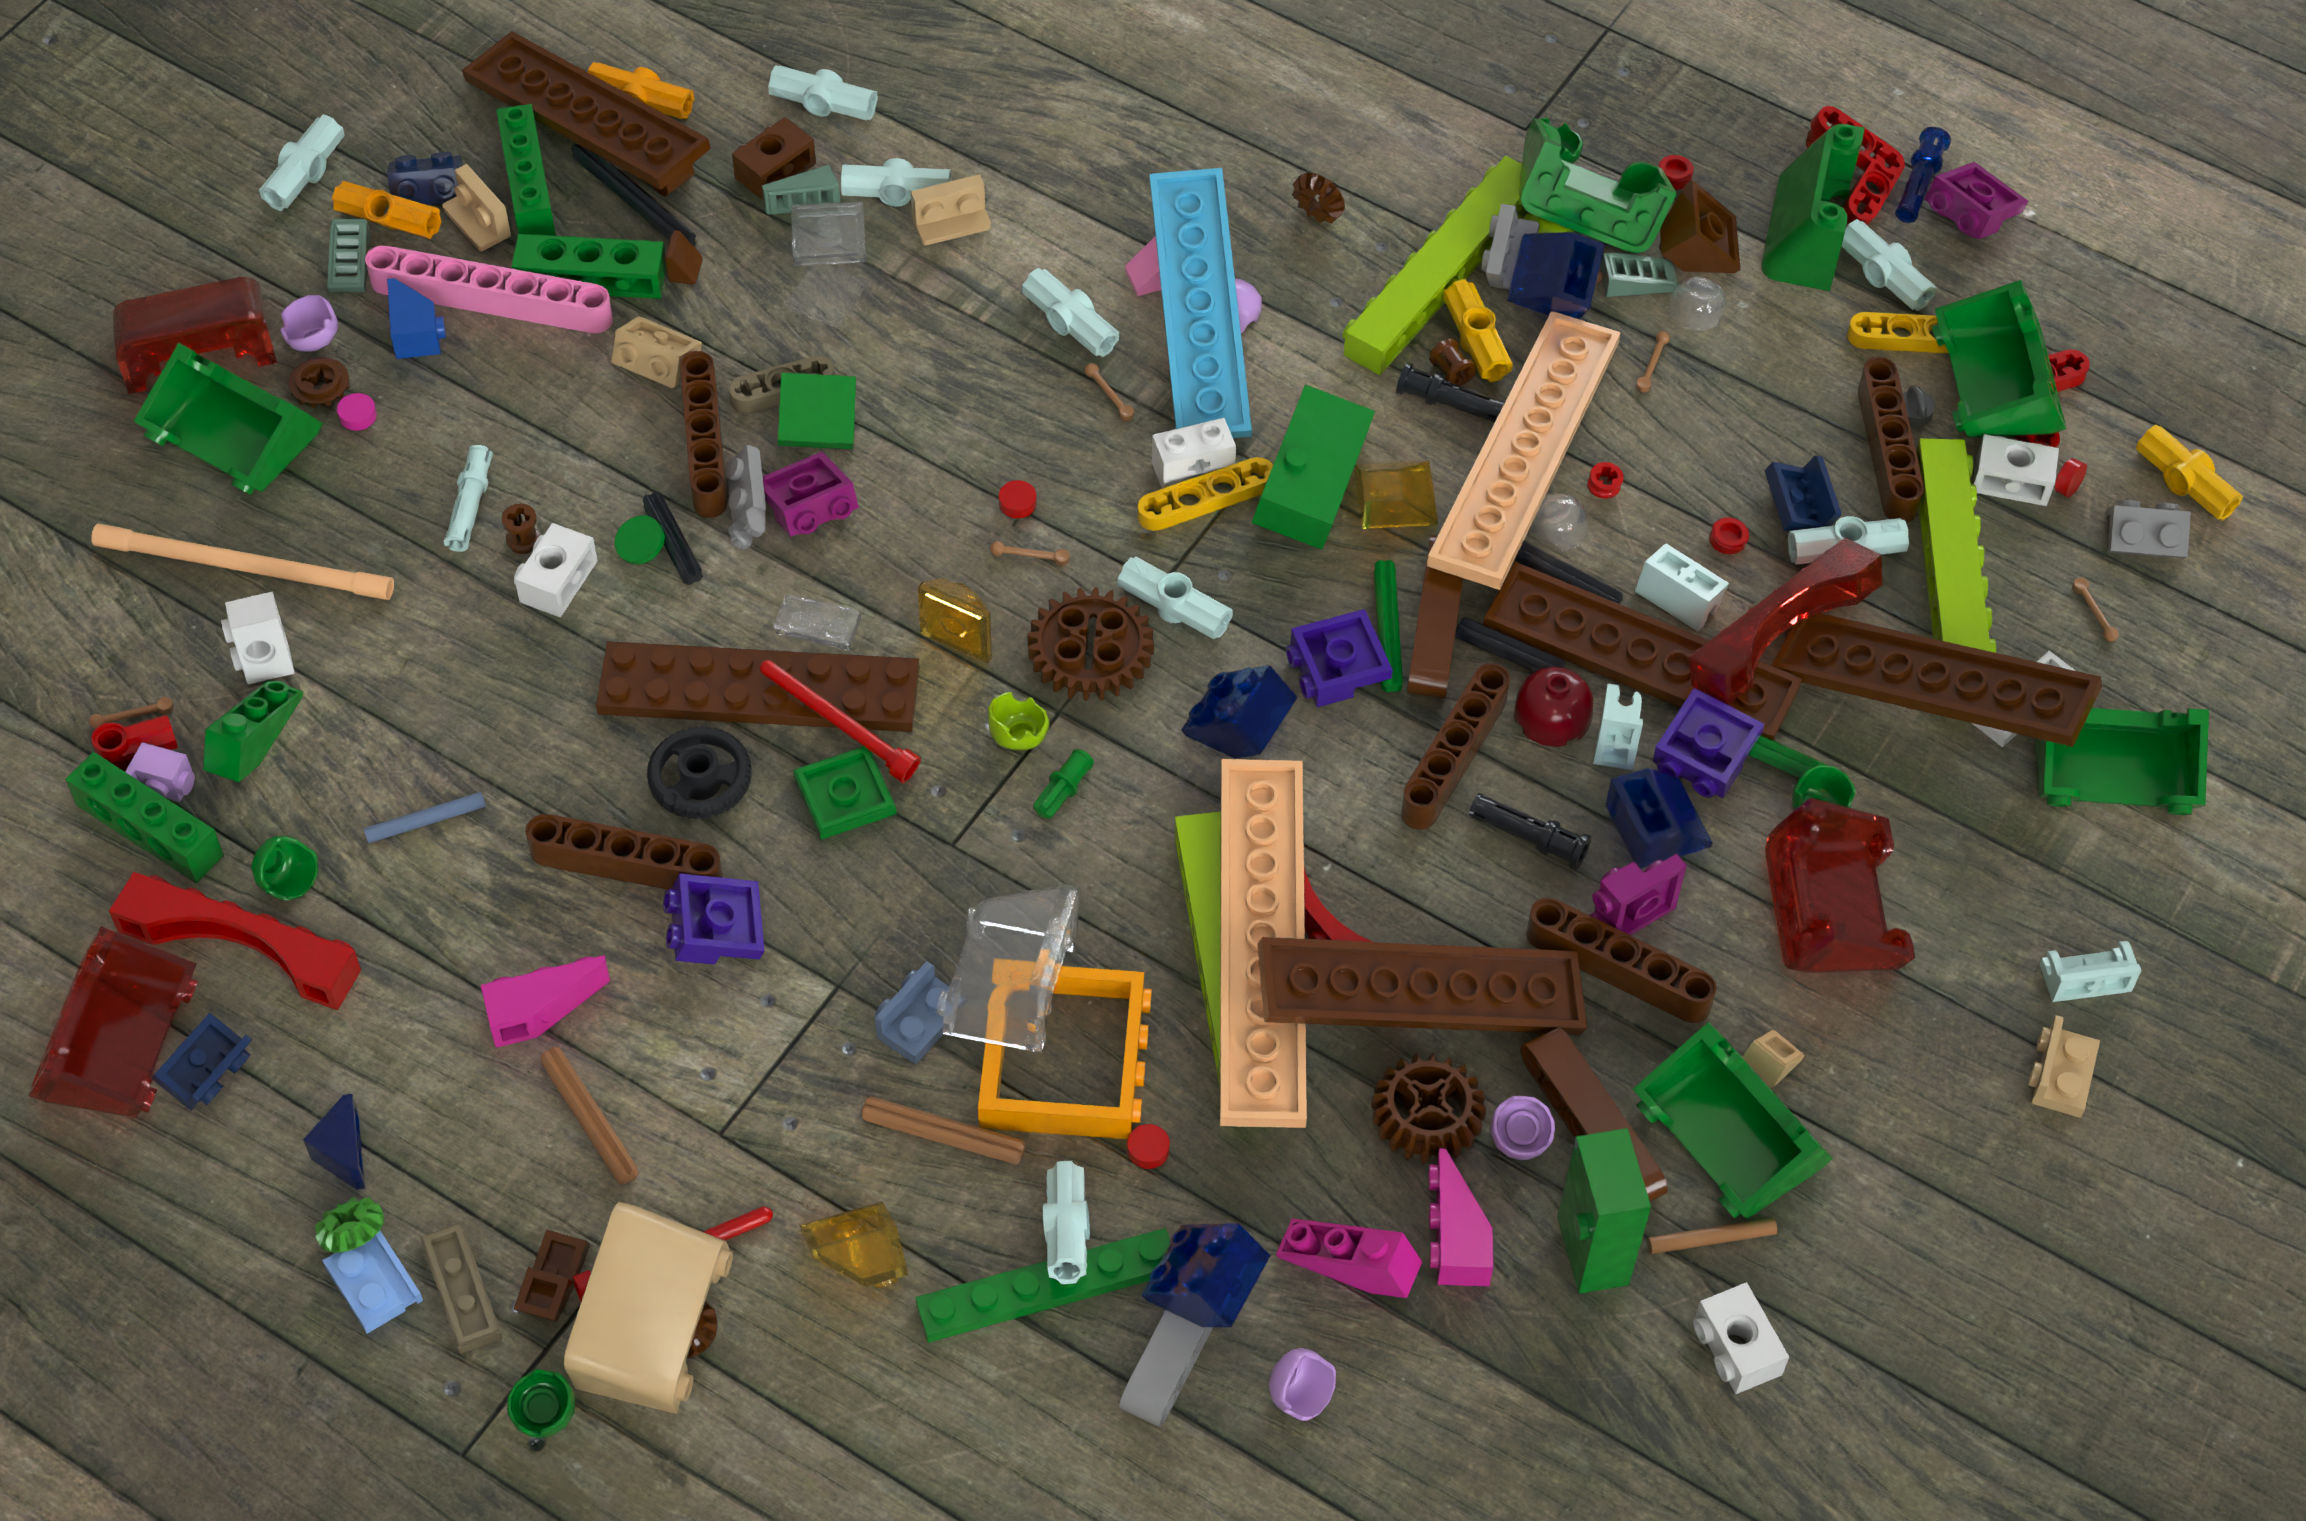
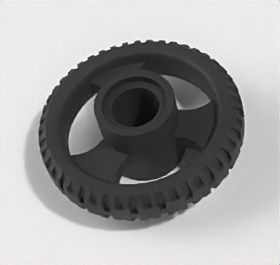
M698 726L690 727L688 730L682 729L675 732V735L671 734L669 737H666L653 751L647 767L648 785L655 800L670 813H675V815L683 818L687 816L688 819H698V817H701V819L711 818L712 815L718 816L723 814L724 811L730 810L735 806V803L738 804L744 797L752 777L751 761L743 744L728 732L724 733V730L711 729V727L701 726V728H698ZM700 744L720 747L732 755L735 761L730 764L719 765L715 751L708 746ZM673 754L678 755L677 763L680 781L672 786L665 787L661 779L662 769L666 761ZM721 783L729 786L721 795L709 799L719 791ZM690 798L704 801H690Z

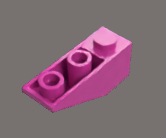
M605 955L582 957L573 963L557 967H541L532 973L515 977H500L491 983L482 984V994L495 1047L539 1037L609 983L610 978Z
M1439 1149L1437 1165L1429 1164L1428 1189L1436 1191V1203H1430L1429 1229H1437V1242H1430L1429 1268L1437 1269V1285L1489 1287L1493 1272V1228L1447 1150Z
M1293 1218L1276 1253L1280 1259L1365 1292L1401 1298L1408 1297L1422 1264V1260L1403 1232Z

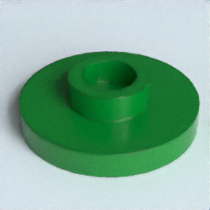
M640 515L632 517L623 523L617 531L614 541L615 550L629 564L640 565L654 559L661 551L665 540L664 530L650 516Z

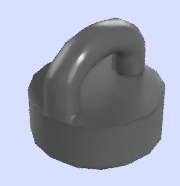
M1911 385L1908 391L1903 393L1910 426L1920 427L1931 421L1935 403L1932 397L1923 392L1919 386Z

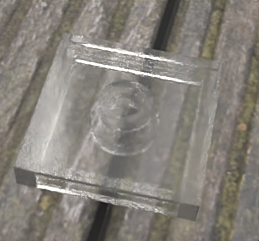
M863 201L791 205L794 266L866 262Z

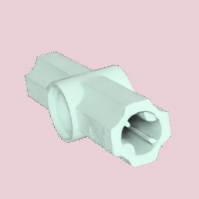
M775 65L768 85L769 95L802 103L807 111L820 117L828 116L833 111L871 121L878 101L877 91L844 83L838 74L827 69L818 70L814 75Z
M323 114L320 118L315 119L297 143H286L280 152L278 167L259 189L261 198L271 208L282 211L284 208L289 207L308 182L317 183L325 172L326 159L345 136L343 127L334 118Z
M899 158L889 159L883 166L842 165L841 193L843 196L879 197L883 203L889 206H903L910 201L911 191L950 182L951 169L913 168L908 161Z
M1856 219L1847 225L1841 247L1863 265V273L1869 283L1877 288L1886 286L1912 310L1915 309L1918 312L1926 307L1928 302L1935 296L1937 287L1912 266L1908 251L1899 243L1887 244L1863 221Z
M1035 269L1022 284V293L1046 313L1048 322L1058 334L1062 336L1072 335L1095 356H1106L1119 341V331L1095 312L1090 298L1080 289L1070 291L1046 269Z
M1845 516L1840 518L1835 526L1789 531L1788 553L1791 562H1794L1795 565L1830 560L1836 563L1843 560L1847 566L1857 564L1861 557L1907 552L1909 547L1908 527L1906 521L1901 518L1864 522L1854 516Z
M1138 557L1129 558L1123 565L1117 580V585L1120 588L1156 607L1159 616L1163 620L1170 623L1183 622L1212 639L1220 638L1233 616L1231 608L1194 589L1190 578L1179 572L1167 574Z
M1059 1161L1053 1168L1047 1170L1046 1177L1047 1204H1043V1225L1045 1241L1047 1243V1267L1049 1278H1054L1061 1284L1077 1283L1080 1277L1086 1275L1087 1268L1086 1240H1090L1088 1203L1085 1201L1084 1167H1079L1072 1161Z

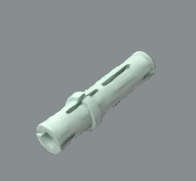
M472 445L469 448L465 469L458 476V495L444 539V545L449 546V549L453 551L463 552L468 549L480 498L488 487L487 472L493 452L491 450L488 451V448L482 445Z

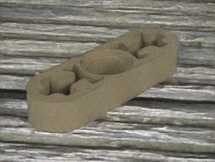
M813 356L739 376L729 386L731 405L735 410L742 413H751L780 405V389H776L772 385L777 380H781V373L814 374L819 372L820 375H835L834 365L826 357ZM762 386H766V392H765V393H763V388H762ZM743 392H748L751 396L745 397Z

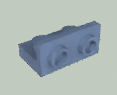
M926 961L918 971L912 970L906 976L900 991L892 999L884 1000L875 1013L877 1039L916 1065L968 1008V999L936 978L934 965Z

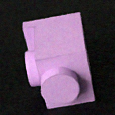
M143 742L125 771L163 797L181 802L184 795H188L191 792L195 780L186 754Z

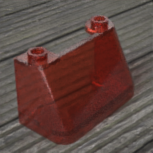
M236 277L125 300L115 306L112 311L114 349L128 394L147 391L146 379L151 373H154V376L161 374L160 362L169 360L178 343L195 351L197 354L233 347L237 359L243 358V353L251 354L257 359L259 367L277 363L263 294L259 283L253 278Z
M1809 798L1770 832L1766 841L1765 856L1782 958L1788 969L1803 973L1898 970L1915 958L1912 938L1906 930L1893 928L1887 931L1876 868L1891 855L1894 848L1889 818Z
M101 926L78 967L32 1082L28 1097L45 1103L136 1118L140 1111L148 1113L157 1089L150 1087L152 1083L151 1075L175 1011L181 1001L189 1004L195 992L198 981L192 979V975L197 963Z

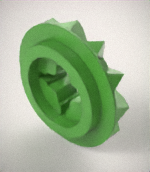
M352 1197L348 1203L343 1205L337 1203V1208L323 1213V1220L315 1225L317 1233L315 1238L320 1247L328 1252L338 1253L356 1249L370 1241L379 1232L384 1223L383 1211L380 1205L374 1204L370 1197L363 1198L360 1201Z

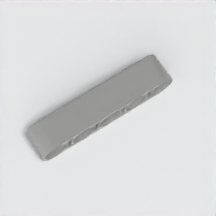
M1214 1228L1208 1229L1124 1389L1119 1409L1158 1427L1164 1424L1246 1264L1251 1249L1250 1244Z

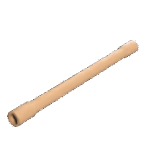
M99 523L94 526L91 539L93 546L124 552L135 551L346 590L357 595L390 600L394 590V579L387 576L365 572L354 573L137 533L130 529Z

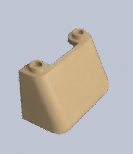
M618 1202L611 1213L565 1351L564 1367L575 1389L677 1414L680 1402H686L692 1390L693 1375L688 1374L686 1358L710 1284H716L720 1277L726 1278L732 1265L733 1252L729 1251L727 1242L640 1207Z

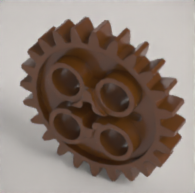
M1094 587L1091 596H1086L1082 588H1078L1077 597L1072 598L1067 592H1063L1062 603L1050 599L1049 610L1039 608L1038 620H1031V632L1027 635L1028 658L1033 660V671L1041 672V682L1043 684L1053 680L1054 692H1058L1063 687L1068 688V698H1072L1077 691H1080L1084 701L1089 699L1091 692H1096L1098 698L1104 700L1106 690H1110L1117 697L1119 696L1121 684L1126 688L1132 689L1133 677L1141 680L1144 678V668H1150L1151 655H1154L1153 628L1148 627L1149 617L1147 615L1140 616V606L1138 604L1128 608L1127 596L1115 601L1113 590H1110L1105 597L1099 596L1097 587ZM1095 617L1093 664L1091 670H1085L1089 620Z

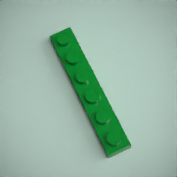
M1163 1228L1087 1249L1086 1275L1080 1277L1077 1283L1061 1284L1058 1280L1049 1278L1047 1261L917 1296L915 1297L916 1306L927 1343L1179 1273V1263L1167 1229Z

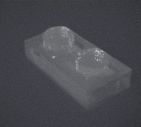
M786 594L774 622V631L776 634L849 650L860 624L861 615L859 610Z

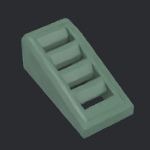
M830 165L762 185L764 210L767 215L822 210L841 206L839 183ZM776 195H782V198L777 199Z
M333 219L331 221L328 293L365 292L368 272L365 257L370 250L372 239L366 219ZM340 262H357V263H340ZM357 273V276L338 277L339 274Z
M1621 253L1602 254L1600 271L1603 274L1602 281L1606 297L1678 292V283L1673 263L1670 260ZM1658 272H1664L1666 279H1660ZM1645 273H1650L1651 277H1645Z

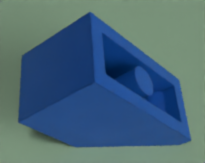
M395 278L387 279L390 335L396 359L441 354L440 339L446 338L444 317H437L434 302Z

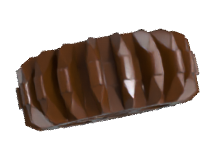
M1434 1052L1429 1056L1428 1061H1422L1416 1053L1412 1057L1411 1064L1400 1058L1396 1063V1070L1387 1067L1383 1080H1378L1375 1085V1095L1371 1101V1108L1374 1111L1372 1121L1374 1126L1379 1127L1378 1135L1380 1140L1390 1139L1389 1147L1392 1152L1404 1148L1406 1161L1413 1154L1420 1155L1423 1165L1428 1161L1429 1156H1435L1438 1159L1439 1149H1446L1456 1159L1461 1155L1462 1147L1470 1149L1474 1144V1136L1478 1137L1482 1132V1121L1486 1116V1108L1483 1105L1485 1095L1483 1090H1477V1077H1466L1467 1069L1465 1065L1456 1069L1452 1068L1453 1061L1451 1057L1444 1060V1063L1436 1062L1437 1058ZM1451 1096L1461 1109L1462 1115L1460 1118L1453 1114V1108L1448 1105V1099ZM1398 1098L1405 1103L1404 1108L1409 1112L1406 1120L1401 1117L1396 1109L1395 1102Z

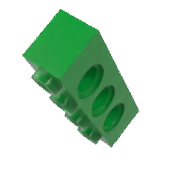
M532 104L496 109L518 234L556 236Z
M518 234L511 266L512 269L598 284L607 289L609 296L661 299L666 274L664 243L661 241L540 234Z
M92 752L65 779L77 807L196 884L224 856L216 832L212 827L95 752Z

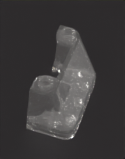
M1065 884L981 899L977 907H970L966 923V930L969 932L949 991H941L938 1001L937 1016L943 1017V1034L1042 1053L1047 1034L1045 1032V1017L1051 1013L1053 991L1065 952H1073L1077 939L1080 887Z

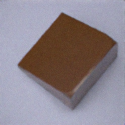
M674 230L665 255L669 282L693 285L696 283L703 261L702 256L680 231Z

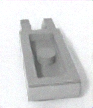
M746 445L735 457H732L725 469L729 489L728 504L732 517V525L728 528L729 538L731 539L730 542L739 550L747 549L753 543L752 536L760 537L766 530V503L760 450L750 445Z

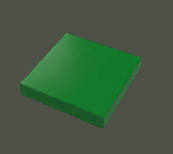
M781 373L778 446L853 450L856 376Z
M864 746L793 770L794 780L821 840L897 814L895 803L871 751Z

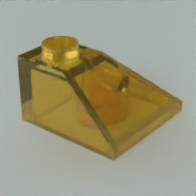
M1430 461L1355 464L1354 471L1362 529L1438 525Z
M944 578L921 582L917 587L920 634L985 663H989L992 659L990 611L978 594L964 584L953 583Z
M883 1201L799 1225L801 1234L813 1259L865 1287L872 1285L876 1288L888 1287L898 1282V1278L908 1275L897 1226Z

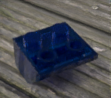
M1573 232L1524 234L1521 239L1507 301L1546 315L1553 311L1580 319L1591 307L1605 244Z
M1270 665L1254 668L1247 667L1243 670L1227 673L1221 672L1210 680L1208 691L1202 700L1192 707L1189 712V719L1181 731L1185 736L1234 759L1261 755L1298 697Z
M1646 768L1611 779L1606 807L1633 861L1640 869L1648 867L1657 860L1665 861L1675 854L1680 857L1712 847L1713 842L1679 778Z
M1239 1223L1181 1225L1172 1235L1170 1246L1162 1260L1152 1270L1150 1281L1141 1296L1146 1301L1200 1327H1232L1271 1255Z

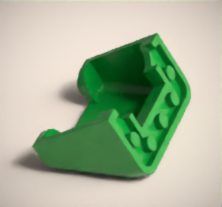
M1533 118L1524 140L1519 188L1520 201L1525 210L1533 215L1627 252L1641 253L1649 249L1677 194L1663 169L1647 162H1633L1625 168L1619 181L1612 180L1560 159L1559 153L1562 147L1560 145L1561 138L1559 132L1551 124Z
M1848 124L1832 126L1781 172L1761 262V270L1769 279L1825 291L1831 290L1845 235L1847 213L1839 205L1831 203L1830 200L1841 195L1840 199L1846 200L1849 195L1863 140L1864 127Z
M2022 280L1935 308L1938 324L1932 325L1933 333L1938 346L1945 345L1949 352L1960 401L1957 402L1958 410L1952 411L1959 433L1965 431L1968 437H1983L1984 434L1991 436L2054 434L2067 429L2042 329Z
M180 343L177 344L133 421L146 428L143 436L164 447L168 440L233 476L234 479L231 485L249 495H252L255 489L262 493L312 442L324 424L298 407L251 384Z
M2092 708L2073 747L2035 738L2039 797L2047 799V805L2053 807H2071L2072 801L2166 807L2168 808L2167 814L2192 815L2193 808L2206 805L2209 709L2188 708L2186 714L2172 713V710L2147 712Z
M1710 1022L1705 1024L1633 1088V1091L1641 1099L1636 1104L1638 1109L1652 1124L1659 1119L1669 1128L1717 1183L1719 1189L1723 1192V1195L1718 1200L1734 1218L1740 1214L1746 1219L1750 1218L1820 1171L1833 1159Z

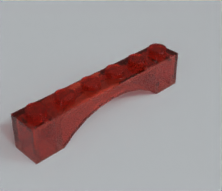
M1846 537L1832 548L1826 550L1823 555L1806 568L1801 569L1793 578L1775 589L1772 594L1755 607L1749 609L1742 617L1727 628H1724L1717 636L1689 656L1691 687L1729 705L1754 685V673L1759 658L1768 645L1783 631L1817 613L1838 607L1857 605L1882 586L1881 554Z

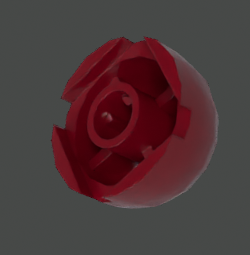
M1551 666L1543 668L1527 677L1516 695L1514 718L1516 723L1518 721L1524 728L1523 734L1528 739L1544 746H1565L1567 741L1573 740L1576 737L1579 740L1585 736L1591 726L1594 704L1593 695L1588 684L1576 672L1564 667Z

